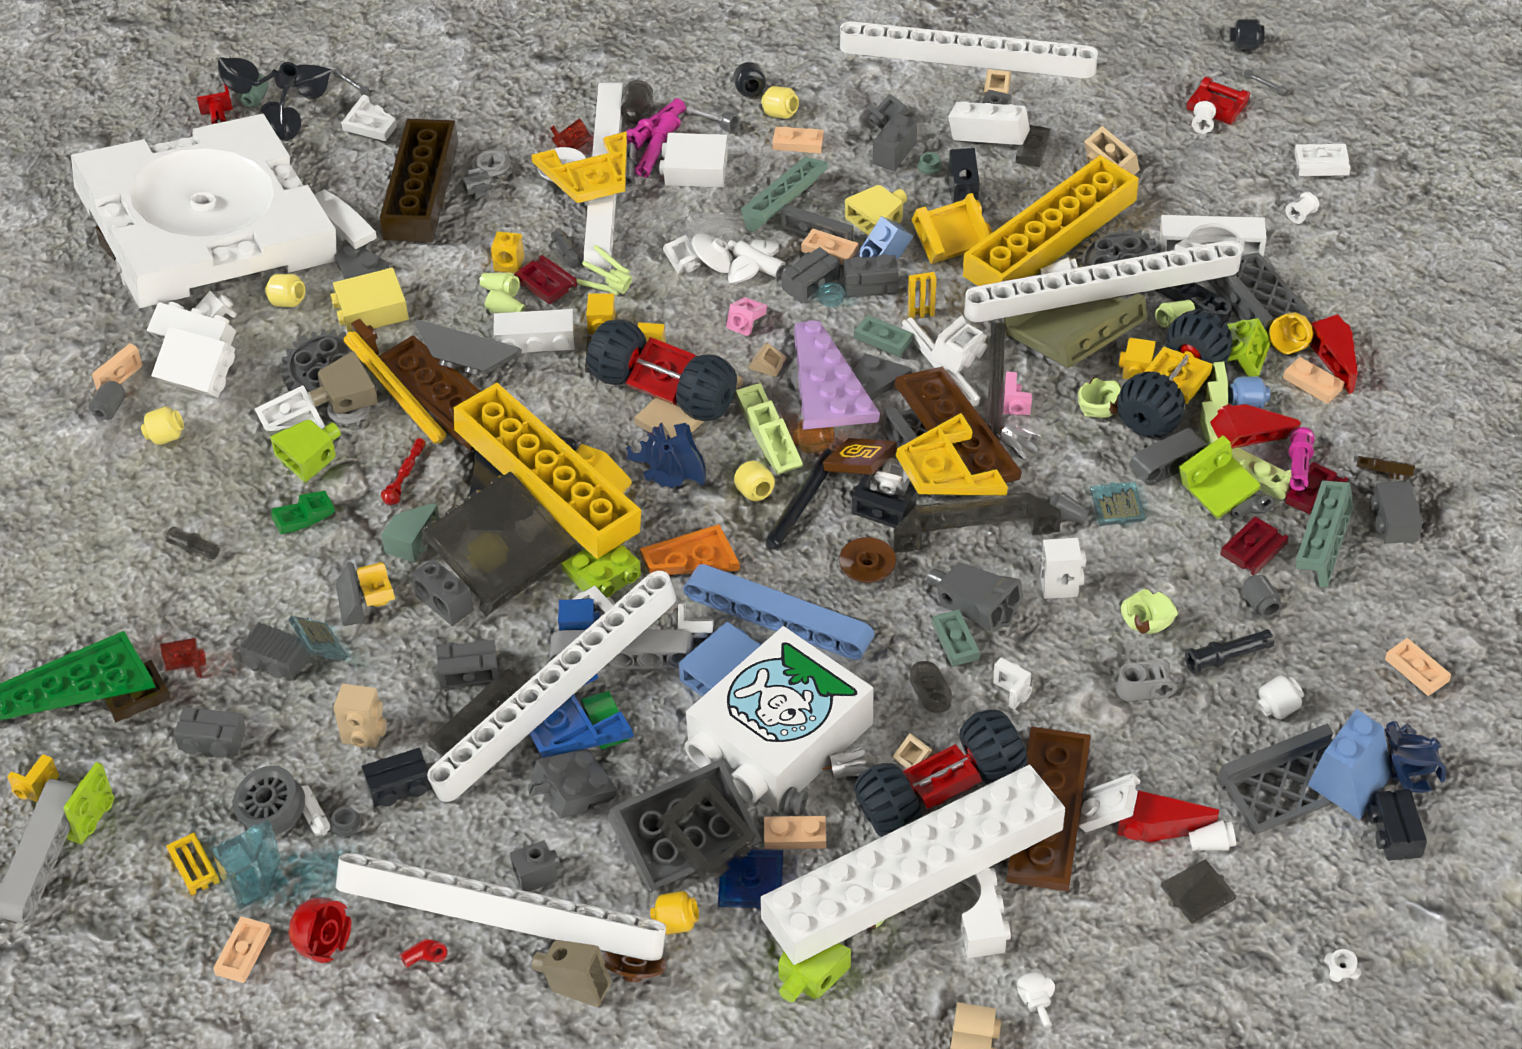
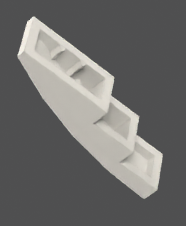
M326 190L314 194L335 227L336 235L342 241L347 240L354 249H357L377 239L376 231L356 211L337 196Z

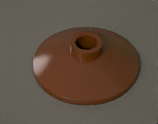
M863 537L850 541L842 548L839 555V565L843 573L849 578L858 582L872 583L883 580L893 572L896 565V555L892 547L886 542L877 538Z
M608 951L603 954L605 967L623 976L622 978L628 982H640L644 978L658 976L666 969V961L663 957L659 960H643Z

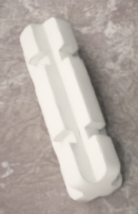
M301 785L305 793V806L302 813L316 836H325L328 834L327 831L331 829L330 823L308 785Z

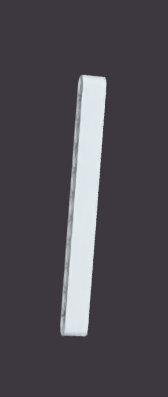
M845 22L840 26V49L848 54L1078 78L1093 77L1097 69L1098 51L1092 46L862 22Z
M599 82L592 157L607 153L603 144L604 137L622 132L623 82ZM617 193L588 201L584 261L601 269H611V264L594 249V245H598L612 257Z
M1222 241L970 288L965 294L964 315L969 321L983 322L1231 276L1239 271L1242 246L1235 241Z
M655 571L646 576L429 769L427 774L428 780L438 799L449 802L458 798L676 602V594L669 575L664 571Z
M346 853L340 855L338 859L336 889L345 893L554 940L596 945L603 951L643 960H659L662 958L666 925L657 920L360 854Z

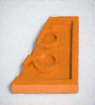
M720 524L640 548L641 558L649 574L655 571H664L668 575L692 574L700 564L708 565L724 572L740 571V563Z

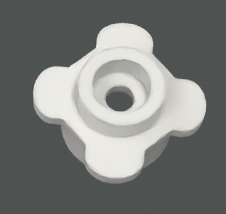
M1339 949L1325 956L1324 962L1329 965V977L1331 980L1339 982L1345 978L1356 980L1360 977L1361 970L1357 967V957L1352 951Z

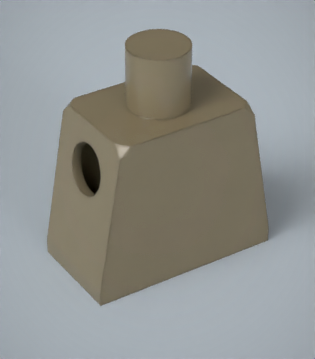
M354 351L319 370L317 374L320 387L308 392L314 407L329 402L336 414L378 403L375 386Z
M556 940L547 954L536 952L532 960V969L545 974L550 989L553 992L599 1008L612 983L600 948L596 945Z

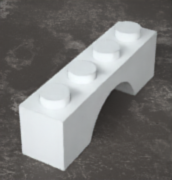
M1161 215L1159 232L1160 253L1173 251L1175 245L1184 239L1199 244L1231 240L1242 246V255L1259 252L1264 257L1266 244L1265 218Z
M988 867L960 881L969 886L979 899L973 908L962 914L961 934L967 958L1005 953L1006 940L1011 939L1008 920L1003 921L1001 913H1004L1003 899L1001 894H996L994 888L997 886L996 872L994 868Z

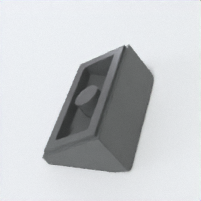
M348 562L336 582L343 626L363 623V620H365L354 563Z

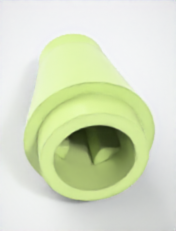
M483 273L480 277V286L489 291L501 289L514 297L519 291L520 281L513 273Z
M492 289L485 301V308L489 309L490 313L525 311L524 304L501 289Z
M1191 300L1162 303L1155 311L1156 321L1161 327L1169 328L1177 317L1185 312L1195 310V306Z

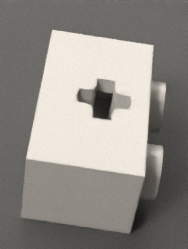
M1078 538L1043 540L1040 579L1044 599L1078 597L1079 585H1084V572L1081 567L1086 566L1085 549H1080Z

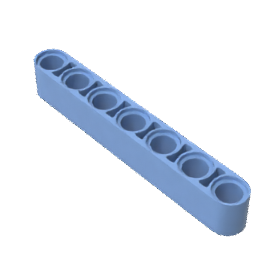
M698 565L683 587L686 596L695 602L776 632L784 626L809 644L852 660L862 658L875 635L873 629L864 622L708 565Z

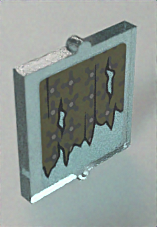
M1111 482L1108 485L1090 486L1100 526L1115 524L1124 526L1125 523L1145 521L1146 517L1136 482L1117 484Z
M290 616L289 622L310 654L324 656L327 659L334 658L343 661L347 659L346 652L327 623L311 620L308 617Z

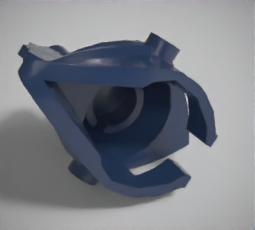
M660 423L659 427L654 426L652 432L647 434L649 436L648 441H640L642 448L639 453H634L631 446L626 447L628 460L640 464L648 463L651 469L643 472L647 482L654 480L662 488L670 487L672 489L675 486H681L686 479L696 481L699 485L706 483V466L702 455L694 443L690 425L686 423L674 425L677 436L671 438L663 423Z
M1397 721L1389 722L1384 730L1391 745L1389 759L1392 779L1395 781L1399 779L1402 787L1409 789L1411 792L1429 793L1432 789L1428 780L1425 779L1412 783L1410 777L1435 772L1441 783L1445 781L1446 769L1438 752V749L1442 747L1441 743L1435 737L1429 739L1418 735L1417 731L1408 723L1400 728Z

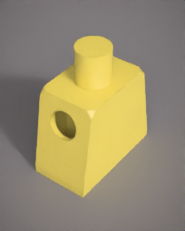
M876 185L845 199V218L869 236L881 216L901 223L903 219V204L907 202V196L902 189L891 193L881 185Z

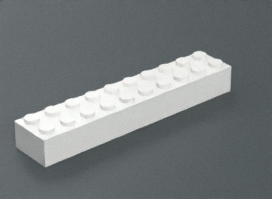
M1028 765L761 896V919L793 965H796L1062 831L1065 807L1032 766Z

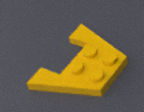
M627 131L603 138V144L607 151L606 154L562 164L556 150L553 149L532 154V162L576 203L626 191Z
M962 413L897 448L896 457L918 494L1007 495L1008 486L997 469L971 475L952 443L972 438V429Z

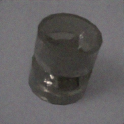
M633 80L628 82L623 89L621 115L628 123L638 124L641 119H649L651 117L654 93L652 87L647 82Z

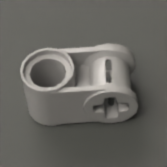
M1156 659L1146 662H1129L1120 669L1116 693L1122 700L1131 702L1152 698L1163 699L1174 694L1177 686L1170 677V665L1167 660Z

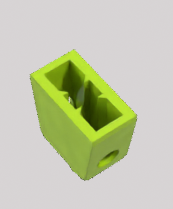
M307 419L272 435L270 438L274 455L306 483L335 458L336 453L333 441L341 436V432L333 422L321 429L312 420Z
M837 943L796 965H793L783 951L778 963L779 979L784 984L779 989V994L789 1002H795L801 992L813 999L820 998L851 967V949Z

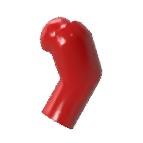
M424 939L400 953L399 957L405 967L408 968L420 960L442 962L446 959L448 950L441 942Z

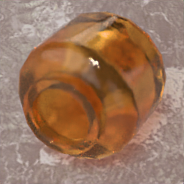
M804 419L798 422L797 429L793 430V439L795 445H800V448L806 454L823 452L826 448H830L831 443L835 442L834 427L803 430Z

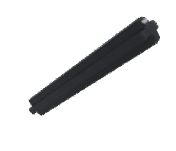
M826 448L822 452L765 538L768 548L774 550L780 548L829 473L824 471L823 461L835 450Z

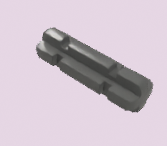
M556 228L551 233V239L555 242L567 265H570L571 268H576L581 263V258L566 233L561 228Z

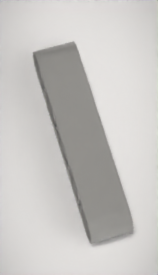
M681 629L644 630L602 669H679V662L693 651V636L689 631ZM563 630L553 633L551 636L549 662L585 630Z
M54 779L48 780L45 784L0 887L1 919L27 924L31 921L71 828L63 809L64 805L79 785Z

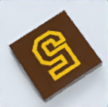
M848 438L823 461L824 471L873 475L897 451V441Z

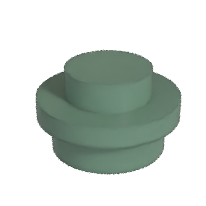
M927 152L919 159L918 169L924 174L933 175L941 171L943 163L938 154Z

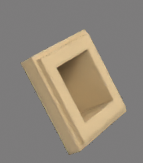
M987 69L984 93H987L988 90L1008 94L1012 78L1011 71Z
M766 342L758 350L748 368L776 377L788 357Z
M909 733L892 758L905 768H909L937 754V752Z

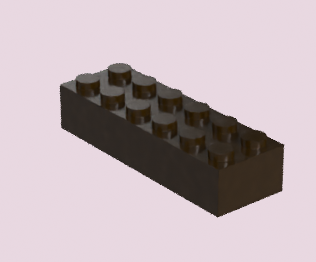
M407 118L380 214L383 240L434 241L458 147L455 120Z

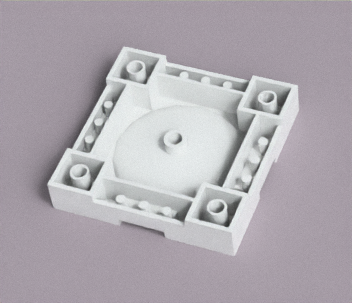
M264 114L193 128V137L181 138L171 142L148 146L145 139L71 155L74 188L89 216H94L122 269V277L139 308L156 305L158 302L164 303L189 297V288L284 266L289 273L335 262L336 229L308 185L304 186L290 165V155Z

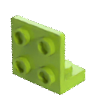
M1259 318L1227 324L1233 341L1231 353L1227 361L1238 359L1240 367L1244 369L1247 376L1259 377L1271 345L1270 337Z
M1224 435L1179 467L1183 486L1216 519H1220L1261 489L1260 483L1233 458L1231 443Z
M95 762L84 779L79 782V786L63 808L71 827L66 839L81 845L88 835L94 832L97 822L111 808L114 801V795L103 764Z

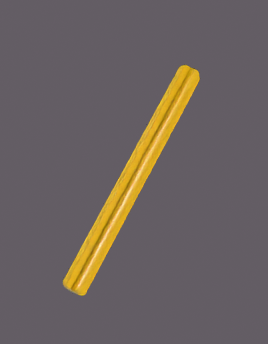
M355 331L348 332L344 337L345 344L356 353L360 361L434 444L442 443L446 438L445 431Z

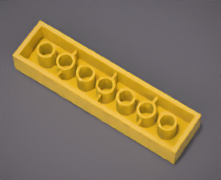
M1099 155L965 252L963 277L977 286L1036 276L1040 273L1041 268L1051 265L1137 200L1139 178Z
M495 383L454 407V430L596 559H599L640 533L641 509L500 384Z

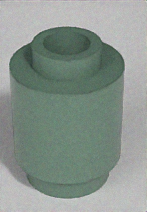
M259 73L257 81L264 78L265 76ZM268 81L257 87L252 85L251 91L247 94L238 93L239 101L246 107H258L268 91Z

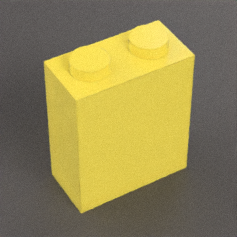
M393 268L333 282L334 293L330 294L334 309L339 308L336 311L340 326L345 325L347 333L353 332L351 323L359 318L366 326L371 325L373 328L409 320L406 301Z

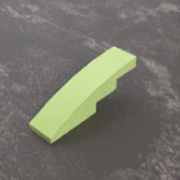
M1224 361L1213 362L1211 382L1207 384L1205 402H1202L1199 422L1204 441L1208 445L1218 439L1210 421L1218 414V409L1228 404V380Z
M758 383L736 390L735 397L745 419L776 474L803 467L783 418H779L772 400H768L762 384Z

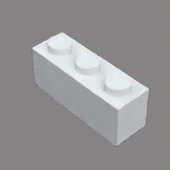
M956 102L948 116L952 137L955 141L1023 145L1030 131L1026 106Z
M158 302L147 328L151 335L161 341H164L169 326L220 340L231 345L236 334V330L229 325L230 321L218 315L211 318L203 311L194 308L191 311L184 310L183 306L174 302H169L168 305Z
M573 309L494 313V340L517 346L522 349L521 353L575 350Z

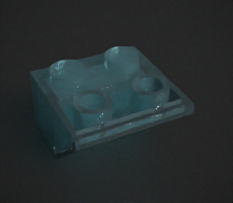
M266 820L259 825L250 827L247 831L232 839L225 840L219 846L212 849L222 883L239 910L268 895L281 861L272 825L269 820Z

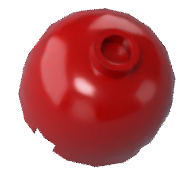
M325 897L312 898L300 904L292 915L288 931L290 942L297 953L312 961L327 963L334 959L330 956L337 947L342 952L350 937L352 925L351 917L346 916L345 909H348L346 905Z

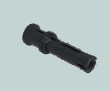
M1266 629L1221 644L1215 641L1209 642L1203 648L1196 650L1194 648L1186 649L1185 661L1191 673L1197 674L1203 668L1210 666L1220 667L1228 659L1273 647L1274 640H1267L1272 638L1273 635L1270 630Z

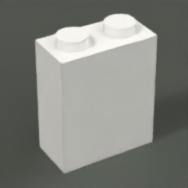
M668 133L667 143L662 144V158L665 159L660 160V175H664L665 185L724 187L728 157L727 135Z
M169 326L151 376L167 384L218 398L220 392L225 387V377L228 369L234 362L235 348L226 342Z

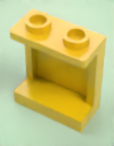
M973 193L967 194L962 201L930 211L926 207L916 209L911 219L930 264L962 255L992 234L990 225L984 221L982 216L981 204L978 200H975Z

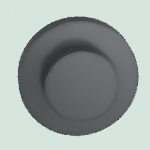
M351 807L336 809L330 819L331 830L339 836H350L357 832L361 826L360 815Z

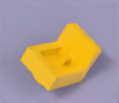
M383 562L357 568L356 571L362 595L367 607L371 605L375 607L383 606L390 600L395 599Z
M42 754L26 776L11 771L7 778L14 795L23 800L28 798L38 802L47 781L50 779L57 780L59 773L53 758Z

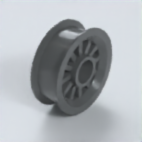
M265 766L251 772L241 781L233 798V809L238 819L245 823L249 831L262 837L275 836L288 830L299 819L305 806L303 788L294 780L289 771L279 766Z

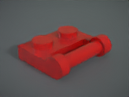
M1205 76L1201 85L1187 101V109L1194 111L1197 103L1208 101L1216 108L1213 119L1231 125L1248 103L1250 92L1246 90L1239 91L1213 82L1212 78ZM1209 91H1212V92L1221 94V95L1226 96V97H1229V98L1222 97V96H1220V95L1211 93V92H1209Z

